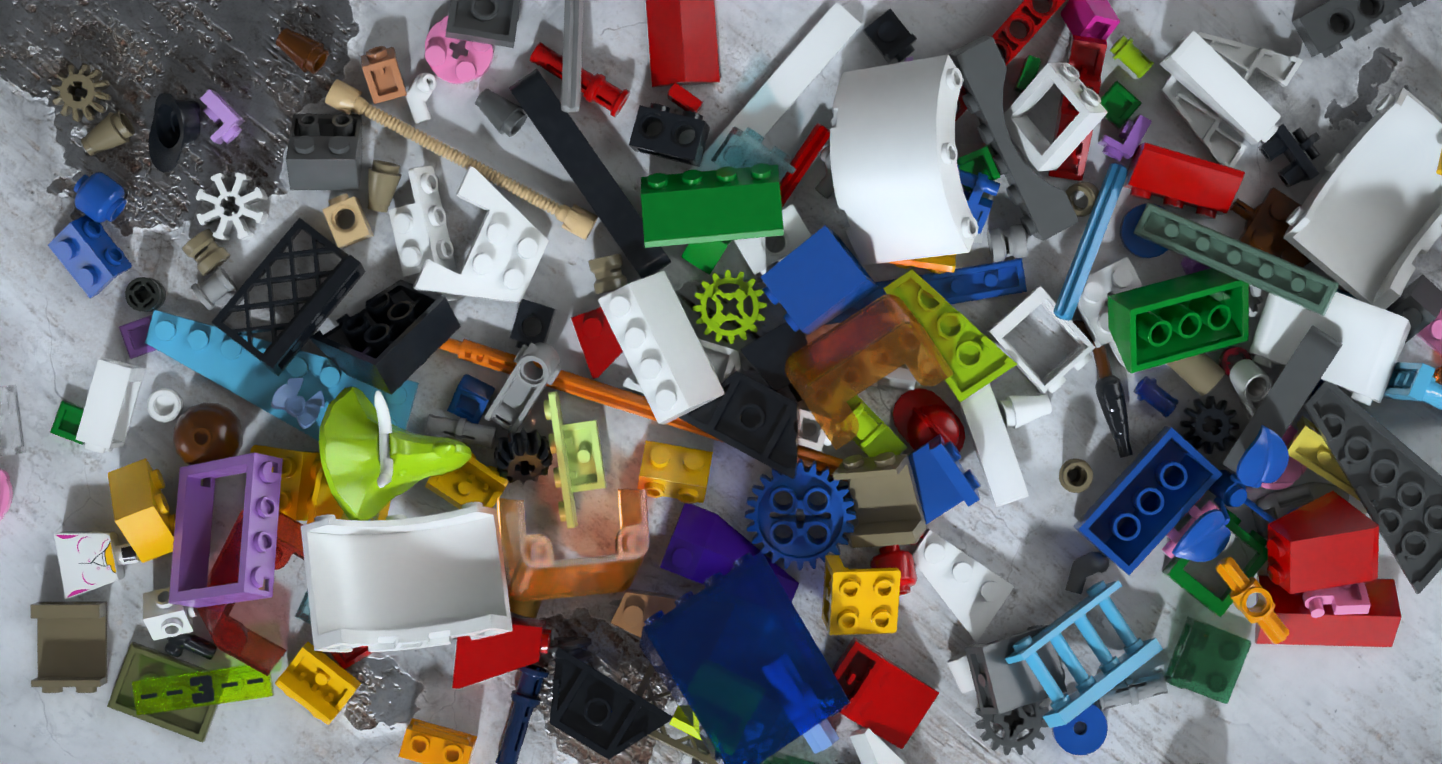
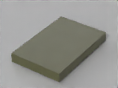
M132 642L107 707L203 743L206 740L225 689L222 688L221 684L227 683L229 678ZM210 675L213 683L214 701L193 703L192 694H203L204 691H199L198 687L203 686L201 683L197 686H190V679L192 677ZM181 689L183 691V694L166 695L167 691ZM157 693L155 698L141 699V695Z

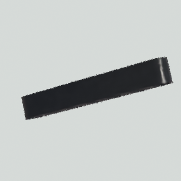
M536 68L509 87L641 279L654 275L669 265L671 260L661 246L645 248L643 220L568 112L562 111L561 102Z

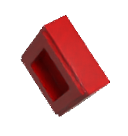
M676 82L667 94L668 99L684 111L698 113L703 104L701 100Z

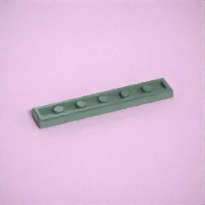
M1149 202L1133 232L1138 237L1322 316H1325L1339 287V284L1333 280Z

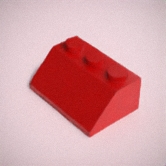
M1143 143L1138 145L1131 157L1123 187L1131 189L1130 195L1146 200H1150L1151 195L1164 199L1163 205L1181 210L1184 205L1197 208L1195 214L1215 219L1217 214H1227L1245 172L1149 143Z

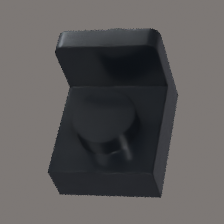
M891 9L863 30L888 63L894 58L901 62L915 50L912 44L917 40L916 36L910 34Z

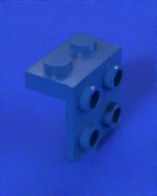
M939 434L908 454L926 525L962 501H965L969 507L980 500L978 488L981 487V484L971 469L965 471L958 460L962 457L951 441L946 443Z

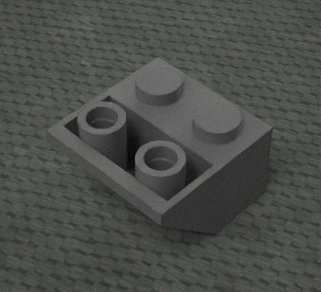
M293 114L286 155L290 190H359L362 172V114Z

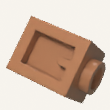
M385 46L374 47L368 50L366 55L361 56L362 69L374 104L407 95L394 47L387 49Z

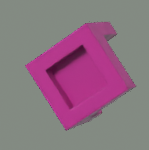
M1069 0L1061 11V17L1072 35L1107 40L1120 23L1108 0Z

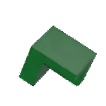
M987 146L957 159V165L963 171L978 175L980 172L988 175V179L992 181L1000 178V174ZM962 185L964 191L970 192L972 190L971 187Z

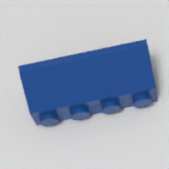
M1165 426L1073 527L1127 575H1130L1217 481L1222 473L1172 427Z

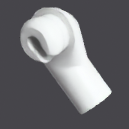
M430 73L417 75L406 92V99L415 124L431 120L426 102L435 89L437 81L435 76Z

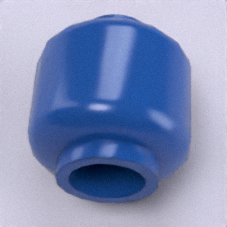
M96 172L90 177L86 174L83 175L73 189L77 193L74 200L75 207L97 223H103L107 220L109 222L114 221L121 214L127 203V200L124 199V188L103 172Z

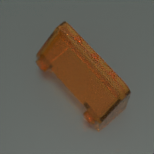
M618 489L620 530L615 538L616 555L554 560L553 546L546 536L542 534H526L523 499H497L508 597L514 601L526 602L616 593L630 588L649 548L646 489Z

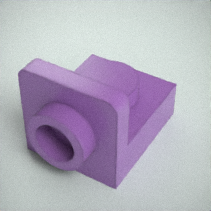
M1142 115L1135 117L1134 121L1128 119L1118 137L1123 139L1121 143L1107 135L1101 137L1098 144L1104 147L1102 152L1117 161H1121L1122 157L1127 160L1130 159L1152 121Z

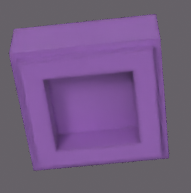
M152 315L119 326L130 359L157 350L145 343Z

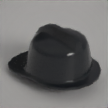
M167 92L161 93L157 97L148 141L149 154L157 170L163 173L172 171L178 163L182 148L194 143L200 135V105L198 102L176 100Z

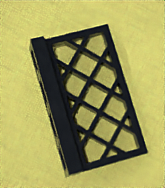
M299 218L211 323L266 365L270 371L279 376L307 343L310 336L317 331L366 271L361 262L345 253ZM301 230L312 237L313 249L294 251L293 240ZM317 241L325 248H318ZM288 247L289 252L283 253L284 250ZM333 253L341 259L333 270L320 271L318 255ZM313 256L315 272L296 274L294 258ZM289 259L291 275L272 277L271 266L276 260ZM266 273L267 278L261 279L263 275ZM327 277L321 284V278ZM316 279V291L312 296L298 298L297 281ZM291 282L293 298L274 301L272 284ZM267 285L269 301L250 304L249 292L254 286ZM244 299V305H239ZM299 304H304L299 310ZM293 305L294 317L289 323L276 324L275 307ZM269 308L271 325L252 327L250 310ZM245 311L246 328L232 330L224 324L232 312ZM277 330H282L281 333L277 336ZM271 331L272 343L264 353H261L253 346L252 333ZM247 334L248 342L245 339H243L240 335Z

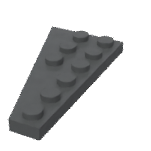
M1324 380L1303 406L1370 518L1379 525V533L1415 593L1420 594L1442 569V476L1339 387Z

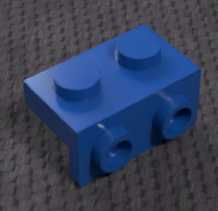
M86 215L70 222L48 244L49 248L90 299L98 295L118 275L132 267L123 251L117 247L103 229V226Z

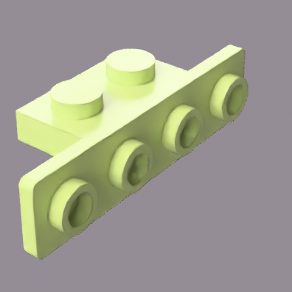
M553 391L548 392L549 399L544 400V412L546 420H552L553 433L549 434L548 438L551 454L557 453L558 467L553 469L556 488H562L563 501L558 502L561 522L566 521L567 528L570 529L578 526L573 492L606 488L607 485L597 420L563 424L559 392Z

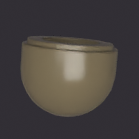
M1086 181L1071 185L1066 190V194L1076 216L1084 217L1091 214L1099 193L1098 188ZM1077 191H1082L1086 194L1088 198L1086 208H1080L1075 205L1073 197Z

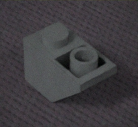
M1422 274L1403 290L1401 297L1386 309L1409 320L1411 329L1405 343L1437 318L1442 309V291Z

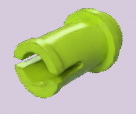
M1123 35L1109 51L1114 54L1112 57L1114 60L1118 58L1140 79L1152 67L1154 62L1132 44L1133 39L1131 37L1127 39Z

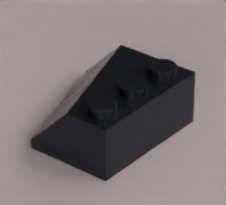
M400 279L367 300L365 309L351 317L348 314L343 315L336 320L338 326L324 335L321 331H318L310 336V339L346 375L392 395L461 326L446 297L432 291L416 290L413 288L414 284Z

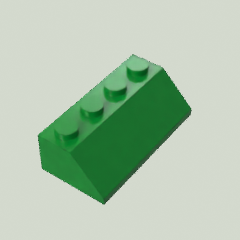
M760 163L745 168L727 166L712 171L688 170L679 174L666 175L664 173H654L641 177V205L645 248L784 235L778 164Z
M1210 268L1109 295L1108 328L1127 371L1135 373L1249 341V284Z

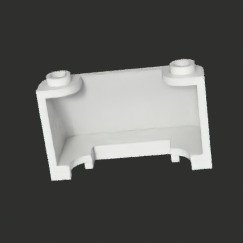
M1338 292L1335 293L1325 316L1268 293L1249 351L1250 355L1255 356L1253 359L1255 363L1270 369L1273 368L1274 363L1286 366L1312 326H1315L1343 344L1321 379L1346 388V390L1352 392L1351 399L1368 406L1371 405L1372 401L1381 403L1411 329L1408 319Z

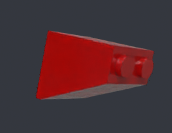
M1333 490L1268 524L1267 574L1274 584L1281 586L1289 594L1368 582L1378 578L1379 525Z
M511 617L513 628L511 632L471 640L470 636L457 637L452 688L460 689L539 662L543 653L548 654L552 629H546V620Z

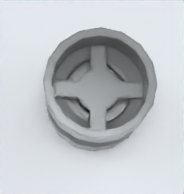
M1022 224L1011 225L1007 230L999 228L987 230L989 251L993 263L1004 261L1009 256H1013L1016 259L1027 257V242Z

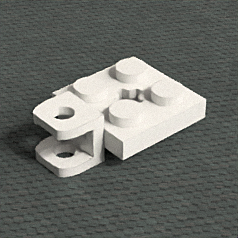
M1128 257L1089 275L1076 307L1096 347L1098 348L1109 343L1115 357L1124 367V362L1108 328V308L1105 302L1108 300V294L1113 295L1143 287Z

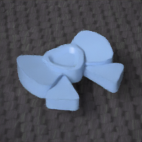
M290 378L287 384L282 385L276 390L271 406L274 409L285 410L297 419L302 429H307L317 420L320 408L325 406L323 393L319 391L305 402L303 396H297L304 379Z

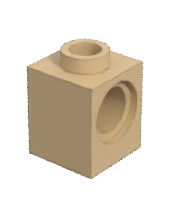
M347 193L330 199L328 201L330 206L322 209L338 248L343 249L374 236L359 198L355 196L349 198ZM345 210H351L355 215V223L349 229H343L339 224V216Z

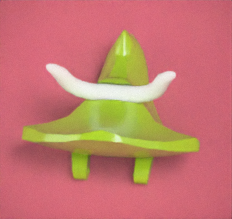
M357 387L344 388L330 402L319 431L320 460L330 491L348 519L368 521L373 518L389 501L403 494L422 479L430 476L444 475L447 472L461 468L470 460L472 456L471 449L456 439L416 434L391 424L389 408L382 393L379 390L375 392L374 407L365 394Z

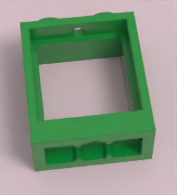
M1226 509L1230 521L1225 526L1233 535L1256 552L1243 569L1248 578L1254 577L1268 560V549L1265 548L1267 540L1254 530H1251L1249 534L1238 526L1241 520ZM1174 556L1162 572L1211 612L1222 617L1233 603L1229 596L1232 591L1230 587L1219 599L1183 570L1190 560Z

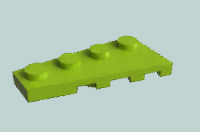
M911 269L883 288L959 403L1017 365L1015 361L948 303L944 297L914 270Z

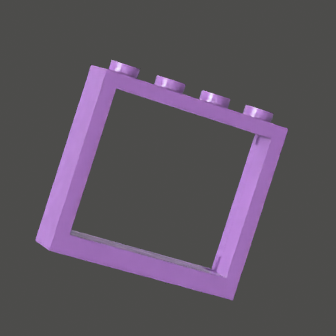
M254 452L180 467L169 592L170 604L201 608L273 597L283 458ZM246 473L238 583L207 587L215 478ZM265 579V590H259V588L263 587Z

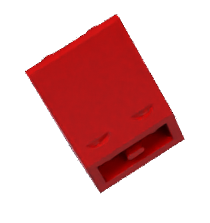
M853 637L818 690L817 697L864 728H869L874 734L903 749L939 692Z

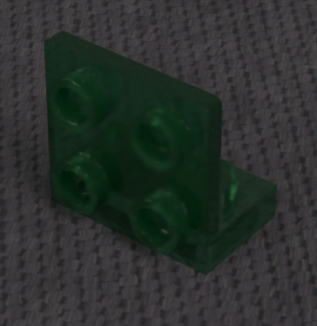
M1188 616L1164 675L1165 681L1178 688H1186L1227 704L1251 647V641Z

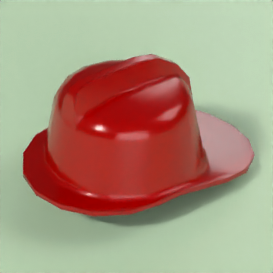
M918 388L909 390L899 397L893 410L894 425L914 450L939 434L946 443L951 441L959 452L962 450L965 441L964 426L958 416L937 394L927 389Z

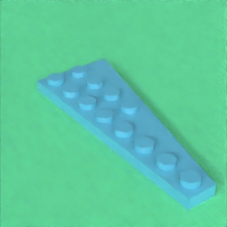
M158 310L153 311L145 343L317 441H319L320 426L328 405L344 388L357 387L365 394L374 407L375 392L379 390L389 408L391 424L406 430L419 385L418 382L406 380L391 395L346 375L330 358L302 350L297 353L282 373L277 376L266 365L216 326ZM240 335L243 339H245L248 342L247 335ZM253 337V346L261 353H264L272 343ZM290 378L304 379L297 396H303L305 402L317 392L322 391L325 406L320 408L317 420L307 429H302L297 419L285 410L274 409L271 406L276 390L282 385L287 384Z

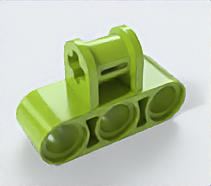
M840 377L814 400L868 457H876L885 452L901 455L908 448Z

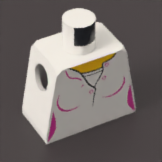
M65 531L54 534L65 599L125 578L123 565L140 562L139 557L129 543L119 545L116 531Z

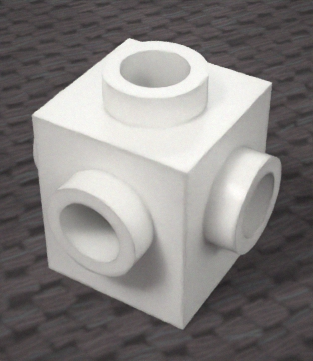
M170 587L143 593V620L153 641L194 631L193 617L198 616L197 608L170 604Z

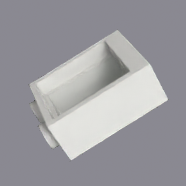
M1047 63L1004 113L1005 124L1010 138L1038 171L1057 170L1108 113L1100 104L1101 98L1099 95L1083 84L1079 79V72L1068 63ZM1055 83L1078 110L1079 114L1058 138L1050 144L1027 114Z
M1036 286L986 332L1003 352L1017 363L1016 366L1040 393H1045L1047 390L1053 393L1067 381L1064 375L1074 367L1078 371L1092 359L1090 352L1095 346L1072 320L1066 321L1055 316L1053 310L1056 302L1041 286ZM1040 304L1079 346L1043 379L1039 377L1004 337Z
M98 359L75 439L85 442V449L105 453V451L112 452L113 448L124 447L146 368L115 359Z

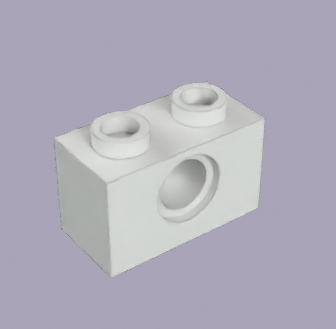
M793 204L782 210L784 235L782 237L785 241L782 251L778 253L770 252L765 246L766 237L733 240L753 275L759 272L764 275L779 263V260L789 255L811 237L810 232Z

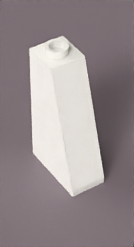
M1194 30L1182 37L1159 63L1251 145L1258 143L1260 140L1266 143L1278 130L1279 127L1275 123L1281 115Z

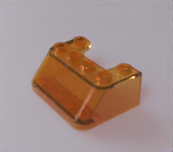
M891 294L879 297L793 353L785 364L786 376L834 450L850 442L857 435L859 429L858 420L847 404V401L905 364L915 380L924 386L937 385L954 374L924 327L903 300Z

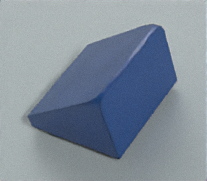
M465 374L456 388L447 411L458 417L466 418L471 423L479 424L495 388L475 377Z

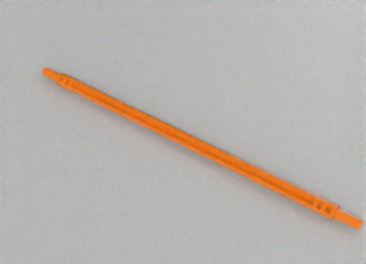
M449 338L448 341L439 347V349L457 354L459 359L506 374H511L517 364L514 362L516 355L467 339H463L462 342ZM533 361L534 365L543 369L538 362ZM564 370L560 371L551 386L549 384L546 385L550 388L657 421L646 397ZM680 418L667 423V425L723 442ZM798 445L797 465L799 459H802L804 468L809 469L812 462L816 461V471L821 472L826 466H829L828 476L833 477V473L843 462V459Z

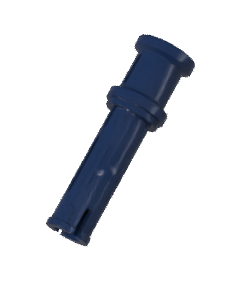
M533 664L519 668L522 672L516 690H512L511 700L514 703L495 763L517 764L533 709L537 708L541 702L539 693L544 678H548L549 671Z

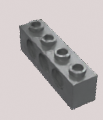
M1329 0L1292 21L1311 57L1322 53L1324 58L1343 48L1340 42L1352 36L1353 40L1356 41L1373 31L1370 27L1372 23L1381 19L1386 24L1402 14L1400 7L1409 2L1415 7L1426 0H1370L1374 7L1372 15H1366L1361 11V0ZM1332 15H1337L1343 20L1344 28L1342 32H1336L1331 28L1330 18Z

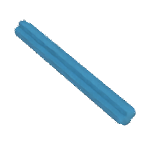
M1111 163L1108 167L1053 310L1055 316L1059 319L1070 321L1073 318L1128 174L1126 167L1121 164Z

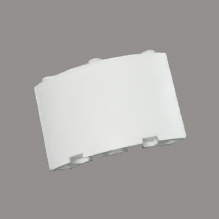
M949 54L843 72L833 103V109L838 111L836 127L830 128L831 173L838 209L845 210L850 225L846 229L847 236L863 265L969 253L977 236L979 226L971 213L963 192L957 166L958 152L955 146L956 108L964 79L962 78L961 71L956 68Z
M1404 87L1394 96L1390 93L1386 95L1376 107V110L1379 112L1365 125L1341 154L1336 152L1324 165L1327 172L1314 187L1302 206L1297 207L1287 218L1286 223L1289 224V227L1283 237L1356 299L1385 310L1401 297L1406 284L1416 269L1411 264L1415 257L1419 254L1427 253L1442 234V175L1436 173L1442 149V119Z
M469 502L463 504L462 509L414 518H407L406 515L397 514L386 517V520L374 521L336 519L335 515L326 514L315 517V522L301 526L314 651L351 652L353 651L352 648L368 646V652L408 650L451 644V638L470 636L471 640L513 631L497 509L485 507L482 502Z

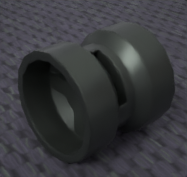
M140 277L132 280L127 285L125 299L134 310L153 312L164 304L166 291L158 280Z

